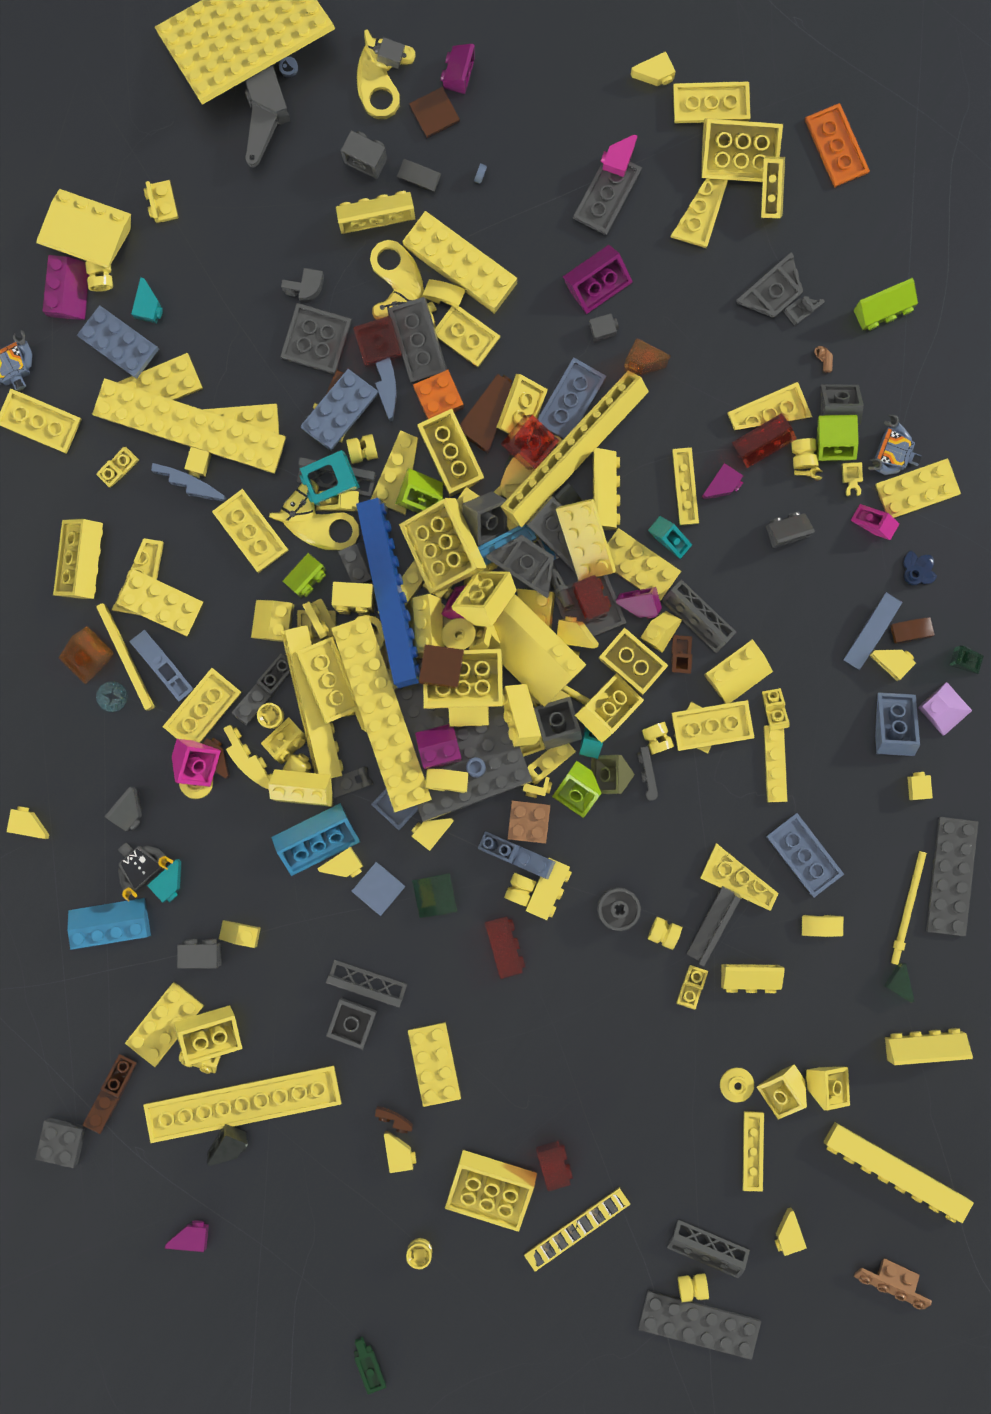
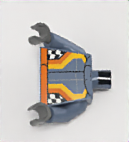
M21 330L22 338H17L14 332L13 339L15 342L0 349V383L6 386L13 384L16 391L26 387L23 378L30 374L29 369L32 365L33 354L27 341L24 340L25 332Z
M891 414L888 415L891 421H884V424L891 426V428L888 427L885 430L875 458L870 459L873 462V466L868 467L869 470H876L884 475L899 473L906 468L908 463L918 466L922 457L912 452L915 442L912 441L910 434L899 423L898 417Z

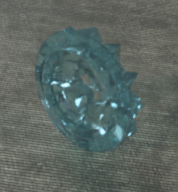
M106 682L100 686L96 693L99 706L108 712L119 711L127 702L126 689L118 682ZM111 691H114V695L119 697V699H112V702H109V698L104 696V694H111Z

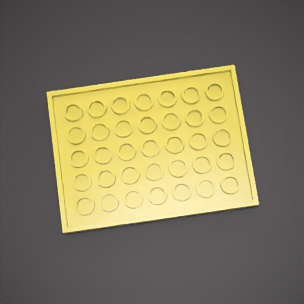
M201 0L155 26V29L203 105L333 31L335 27L317 0Z

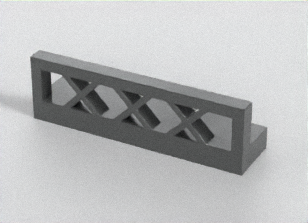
M300 457L298 465L302 468L317 460ZM331 465L316 470L321 472L318 475L313 471L315 477L311 480L318 479L319 482L316 483L319 487L330 489L335 487L334 483L338 484ZM299 468L297 483H302V482H301V479H300V476H299L300 474H302L301 471H300V468ZM352 468L356 479H359L357 480L358 483L363 480L370 482L368 492L361 491L359 488L352 491H358L359 495L372 497L376 473ZM329 473L334 480L329 484H325L319 477Z
M682 580L661 600L715 653L736 633L725 620ZM680 587L686 595H683L677 589ZM693 602H696L699 605V608H696L693 605ZM707 615L713 619V622L707 618ZM721 628L724 629L729 635L726 636L721 631Z
M724 886L721 887L686 952L687 955L698 960L702 966H705L741 899L738 893Z
M334 960L326 981L327 984L400 1008L408 985L338 960ZM337 965L345 967L348 975L342 978L334 976ZM357 972L363 973L366 981L361 984L355 983L351 975ZM376 978L381 979L384 987L379 990L373 989L370 981ZM394 984L401 986L400 996L391 995L388 987Z
M680 1220L676 1222L673 1236L667 1245V1248L738 1279L745 1271L750 1252L749 1249ZM680 1228L687 1230L690 1236L684 1237L679 1235ZM696 1237H704L708 1244H700ZM714 1245H722L725 1252L717 1251ZM737 1251L744 1254L742 1261L736 1259L733 1252Z

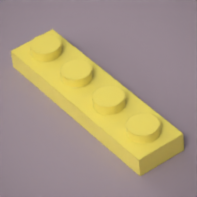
M692 447L673 449L679 526L699 524Z
M769 725L764 726L767 802H787L784 728L771 731Z
M744 1111L743 1191H763L764 1112Z

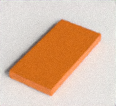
M840 103L805 117L806 125L834 188L870 172Z

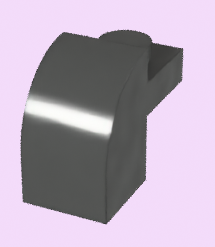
M304 268L301 283L282 280L281 288L286 295L296 296L299 294L301 303L310 302L317 298L322 290L323 271Z

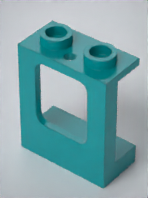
M342 450L300 468L302 473L299 475L303 485H307L309 490L307 492L308 499L317 506L321 505V502L345 491L360 488L346 453ZM331 465L338 480L337 486L316 494L308 474Z

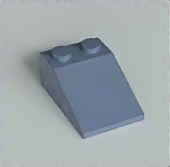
M877 694L876 754L915 756L920 746L916 695Z

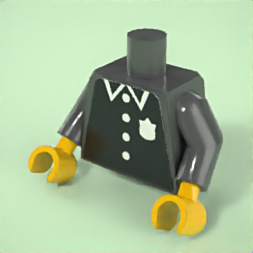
M127 842L118 849L124 856V859L118 864L120 867L118 873L123 897L128 902L130 901L129 896L131 894L136 898L137 894L133 889L138 890L162 868L168 870L166 863H173V860L168 858L159 848L146 845L138 846L133 850Z

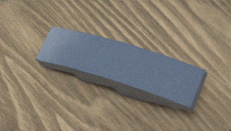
M152 463L151 471L154 474L169 476L168 482L171 485L187 487L186 493L189 496L225 502L227 499L213 487L192 475L171 467Z
M887 592L884 594L845 655L844 661L859 670L861 669L892 621L902 601Z

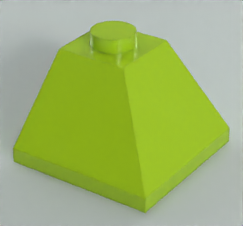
M576 761L552 797L584 818L601 795V791L593 771Z

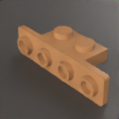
M885 1258L881 1261L877 1275L864 1268H860L855 1272L854 1277L858 1278L860 1282L873 1285L881 1292L890 1293L900 1301H907L917 1309H926L932 1303V1300L915 1293L919 1274Z

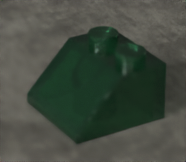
M450 873L412 880L420 918L457 912Z

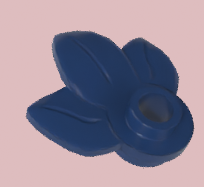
M913 551L907 553L903 561L906 568L904 573L905 581L910 585H917L920 582L930 584L935 581L937 575L931 571L934 565L933 557L931 555H923L918 558Z

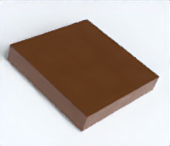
M443 86L409 103L426 139L460 122Z
M425 644L419 683L458 689L464 650Z

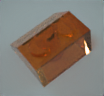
M636 339L626 358L624 367L627 368L626 371L644 375L666 368L671 355Z
M86 626L71 637L60 654L59 659L84 684H87L108 663L114 652Z

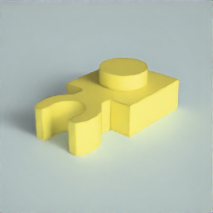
M862 462L842 464L843 483H848L845 491L846 496H850L851 489L856 490L857 496L861 494V488L858 483L863 482Z

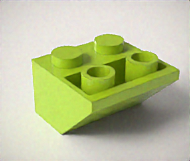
M825 415L818 417L816 437L818 461L857 460L859 444L857 415Z
M408 468L395 504L420 513L443 499V482Z
M307 553L287 575L283 583L300 598L303 596L307 597L313 591L312 586L316 582L320 583L325 578L327 570L319 561Z

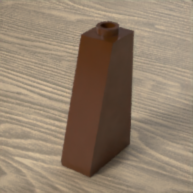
M497 374L460 424L466 439L486 454L491 450L498 431L497 424L512 386V380L505 375L500 376Z

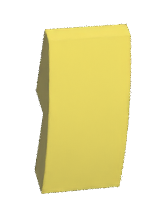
M429 279L422 297L438 304L442 301L458 308L466 289L450 283Z
M123 447L112 460L107 461L96 475L111 488L139 459L127 447Z
M781 688L763 691L762 697L770 730L788 728L790 723Z
M444 769L426 770V789L448 790L460 793L467 792V772Z
M803 915L802 936H843L844 916Z
M689 965L676 1004L693 1010L696 1009L708 971Z

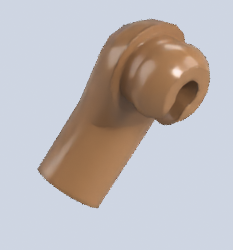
M817 346L814 353L823 362V372H832V353L824 346Z

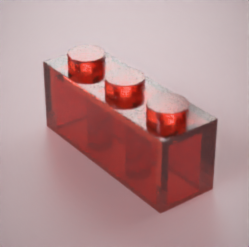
M781 413L738 438L732 444L746 468L797 438L791 425Z
M504 916L486 921L485 925L500 979L523 973L522 968H525L524 960L517 953V949H520L519 942L512 935V931L515 930L513 920H508V917Z

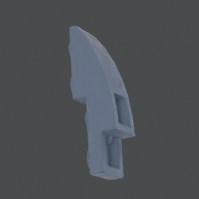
M145 630L129 641L178 701L194 690Z
M486 831L478 846L479 850L547 880L556 863Z

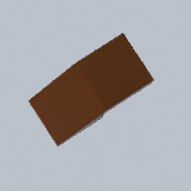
M673 635L671 652L672 672L691 674L692 636Z

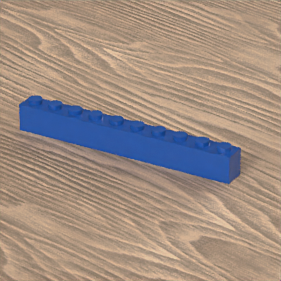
M377 497L357 503L356 506L393 682L398 688H403L419 683L421 666L417 664L418 650L412 639H415L414 632L409 627L408 621H411L410 613L405 608L407 598L401 589L403 580L401 574H398L397 571L399 561L393 552L395 543L393 538H390L389 532L392 531L389 520L386 519V514H388L387 506Z

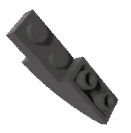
M280 654L257 680L255 686L231 712L244 725L247 726L257 714L258 709L272 698L291 673L288 660L284 655Z

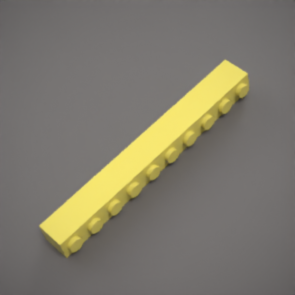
M627 371L500 506L510 521L522 528L544 502L594 451V448H597L649 391L640 376Z

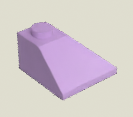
M947 682L918 707L943 736L972 711Z

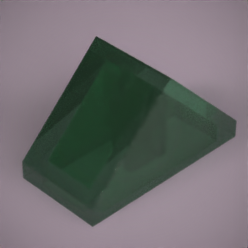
M960 645L954 648L950 666L979 674L984 656Z
M901 962L896 966L884 986L903 999L915 1002L907 965Z

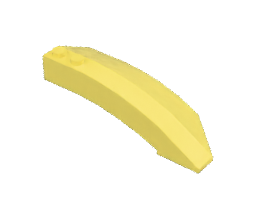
M470 578L464 579V585L468 584ZM514 594L493 624L500 641V645L494 649H501L502 665L521 684H527L529 692L545 707L586 667V664Z

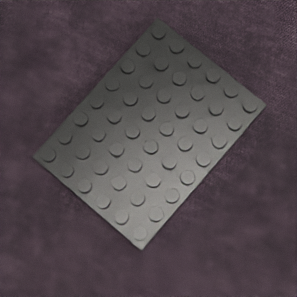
M423 658L417 660V664L420 666L422 665ZM417 683L397 688L394 691L426 780V771L422 765L415 733L450 724L449 709H424L423 684ZM504 705L489 707V725L454 726L462 761L433 769L467 772V762L471 758H480L484 761L486 770L478 778L471 777L468 774L467 792L465 793L428 789L432 800L417 805L423 822L533 782L520 746L514 747L512 740L509 738V727L504 720Z

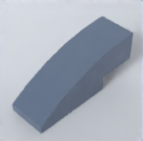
M389 357L376 362V367L382 381L375 383L389 422L394 419L396 410L397 390L394 370Z

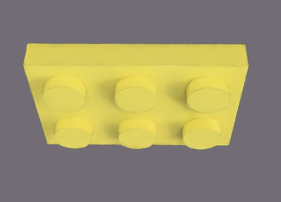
M451 306L435 328L438 340L477 368L500 339V335L461 307Z
M516 374L497 428L523 442H529L548 389L521 374Z

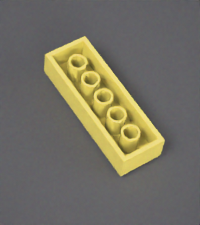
M426 211L403 240L405 249L454 285L466 289L465 293L494 314L517 285V277Z

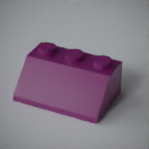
M610 245L563 276L569 291L586 314L633 282L620 254Z
M48 255L43 312L47 317L85 320L88 297L87 278L90 276L86 273V262L66 256Z

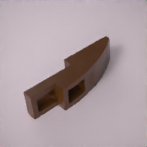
M120 1054L118 1055L83 1126L101 1134L125 1090L137 1064L136 1062Z

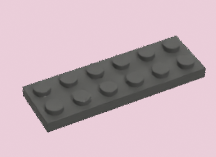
M939 817L927 932L966 936L978 821Z
M647 1290L638 1330L752 1360L761 1320L695 1302L681 1303L680 1298Z

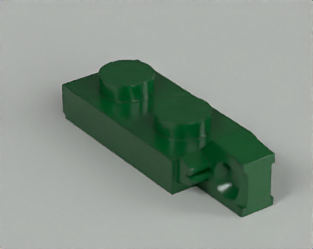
M363 1336L355 1339L357 1350L354 1351V1359L367 1394L369 1395L386 1388L385 1380L371 1345L366 1346Z

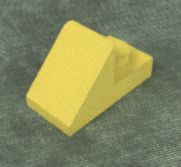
M494 625L488 627L474 626L476 632L475 639L469 646V650L494 649L500 645Z

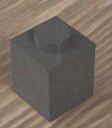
M383 37L382 43L378 42L375 50L377 62L398 69L404 54L405 45Z
M612 313L589 320V327L594 342L616 336L619 325L617 319H613Z

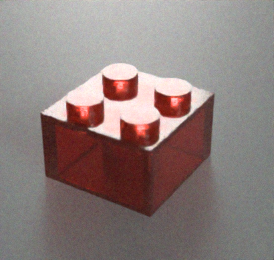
M390 316L353 327L366 367L375 365L376 362L389 357L391 360L402 356Z
M531 414L522 417L501 445L527 470H532L540 465L559 440Z
M593 575L573 583L572 589L586 623L608 615L611 603L608 596L604 597L602 593L604 586L600 578L597 579Z
M559 1141L536 1147L547 1190L552 1191L571 1185L570 1179H573L570 1165L565 1164L564 1161L567 1160L564 1145L560 1146Z

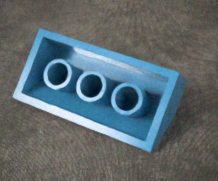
M341 803L271 837L277 854L291 876L360 842Z
M145 898L69 910L67 931L70 950L151 936Z

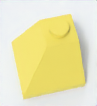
M795 1064L780 1070L757 1086L777 1119L807 1107L805 1079Z
M818 1067L806 1070L807 1090L823 1110L850 1106L848 1067Z

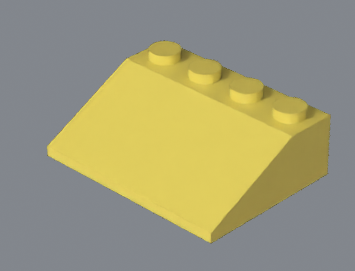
M704 118L701 178L763 182L764 158L780 157L783 124Z
M59 189L51 202L37 238V243L109 268L131 230V214Z
M444 498L399 524L430 594L469 578L487 568L456 498Z
M501 649L464 650L458 689L423 684L424 709L503 706Z
M463 1150L445 1209L519 1232L535 1186L537 1173Z

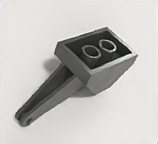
M273 65L248 78L246 81L248 89H245L250 108L252 107V115L245 159L251 167H256L260 163L277 124L291 121Z

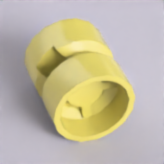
M86 261V273L90 275L87 278L88 289L96 292L112 289L113 280L112 276L109 275L111 273V265L109 268Z
M373 434L362 436L361 440L357 437L346 440L352 464L362 462L364 458L367 460L378 458Z
M806 438L791 442L792 453L796 455L793 457L794 469H810L819 466L818 455L814 454V451L817 450L816 439Z
M273 703L262 705L257 712L259 723L269 729L278 728L285 719L283 710Z
M665 721L642 730L645 740L649 741L647 746L651 755L674 747L671 737L667 736L668 729Z
M514 872L510 881L512 887L507 889L504 898L527 907L531 898L529 893L534 891L537 881Z
M656 917L650 929L648 940L657 944L662 942V946L673 950L680 937L682 927L674 923L669 925L667 920Z
M414 1239L408 1245L407 1262L415 1269L427 1267L431 1262L432 1246L426 1239Z
M705 1273L696 1274L693 1279L689 1275L678 1276L681 1303L691 1302L694 1297L698 1300L709 1299Z

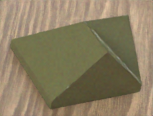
M599 755L598 759L591 757V771H593L601 794H622L635 775L623 756Z

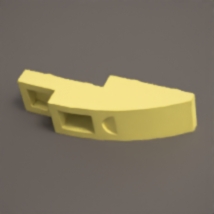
M232 725L223 728L232 746L226 749L231 759L245 775L269 790L268 784L272 774H267L265 770L267 765L262 757L259 758L258 755L249 757L251 752L246 744H242L240 740L242 735L237 727L234 728Z

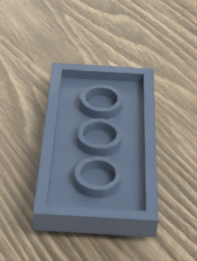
M100 305L77 334L80 339L135 379L139 377L159 350L156 345Z
M573 357L537 419L536 425L564 439L584 417L605 381L606 375Z
M347 369L302 423L301 429L332 451L378 395V391Z
M795 813L766 836L813 898L844 875L798 813Z

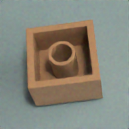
M512 801L508 839L546 844L550 805Z

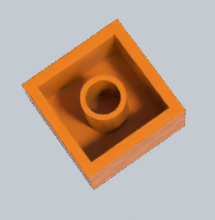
M449 370L413 384L414 391L427 420L450 409L454 413L464 409V404Z

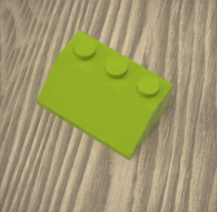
M913 278L858 302L853 311L862 330L867 328L869 331L879 327V323L883 321L889 323L897 319L896 316L903 313L905 316L914 311L913 308L918 304Z

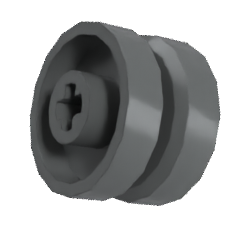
M615 887L609 889L601 895L598 901V916L604 925L612 930L623 931L630 929L637 923L640 917L641 906L638 898L634 893L625 888ZM615 906H621L622 911L616 912Z

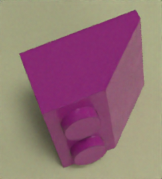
M474 44L456 45L452 47L451 52L447 53L445 62L448 64L447 69L442 71L440 80L443 81L444 89L462 94L466 93L475 60Z
M447 724L415 733L425 771L462 761L454 726Z

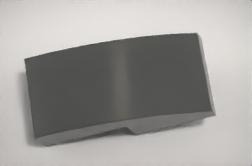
M404 159L397 177L435 192L441 173Z

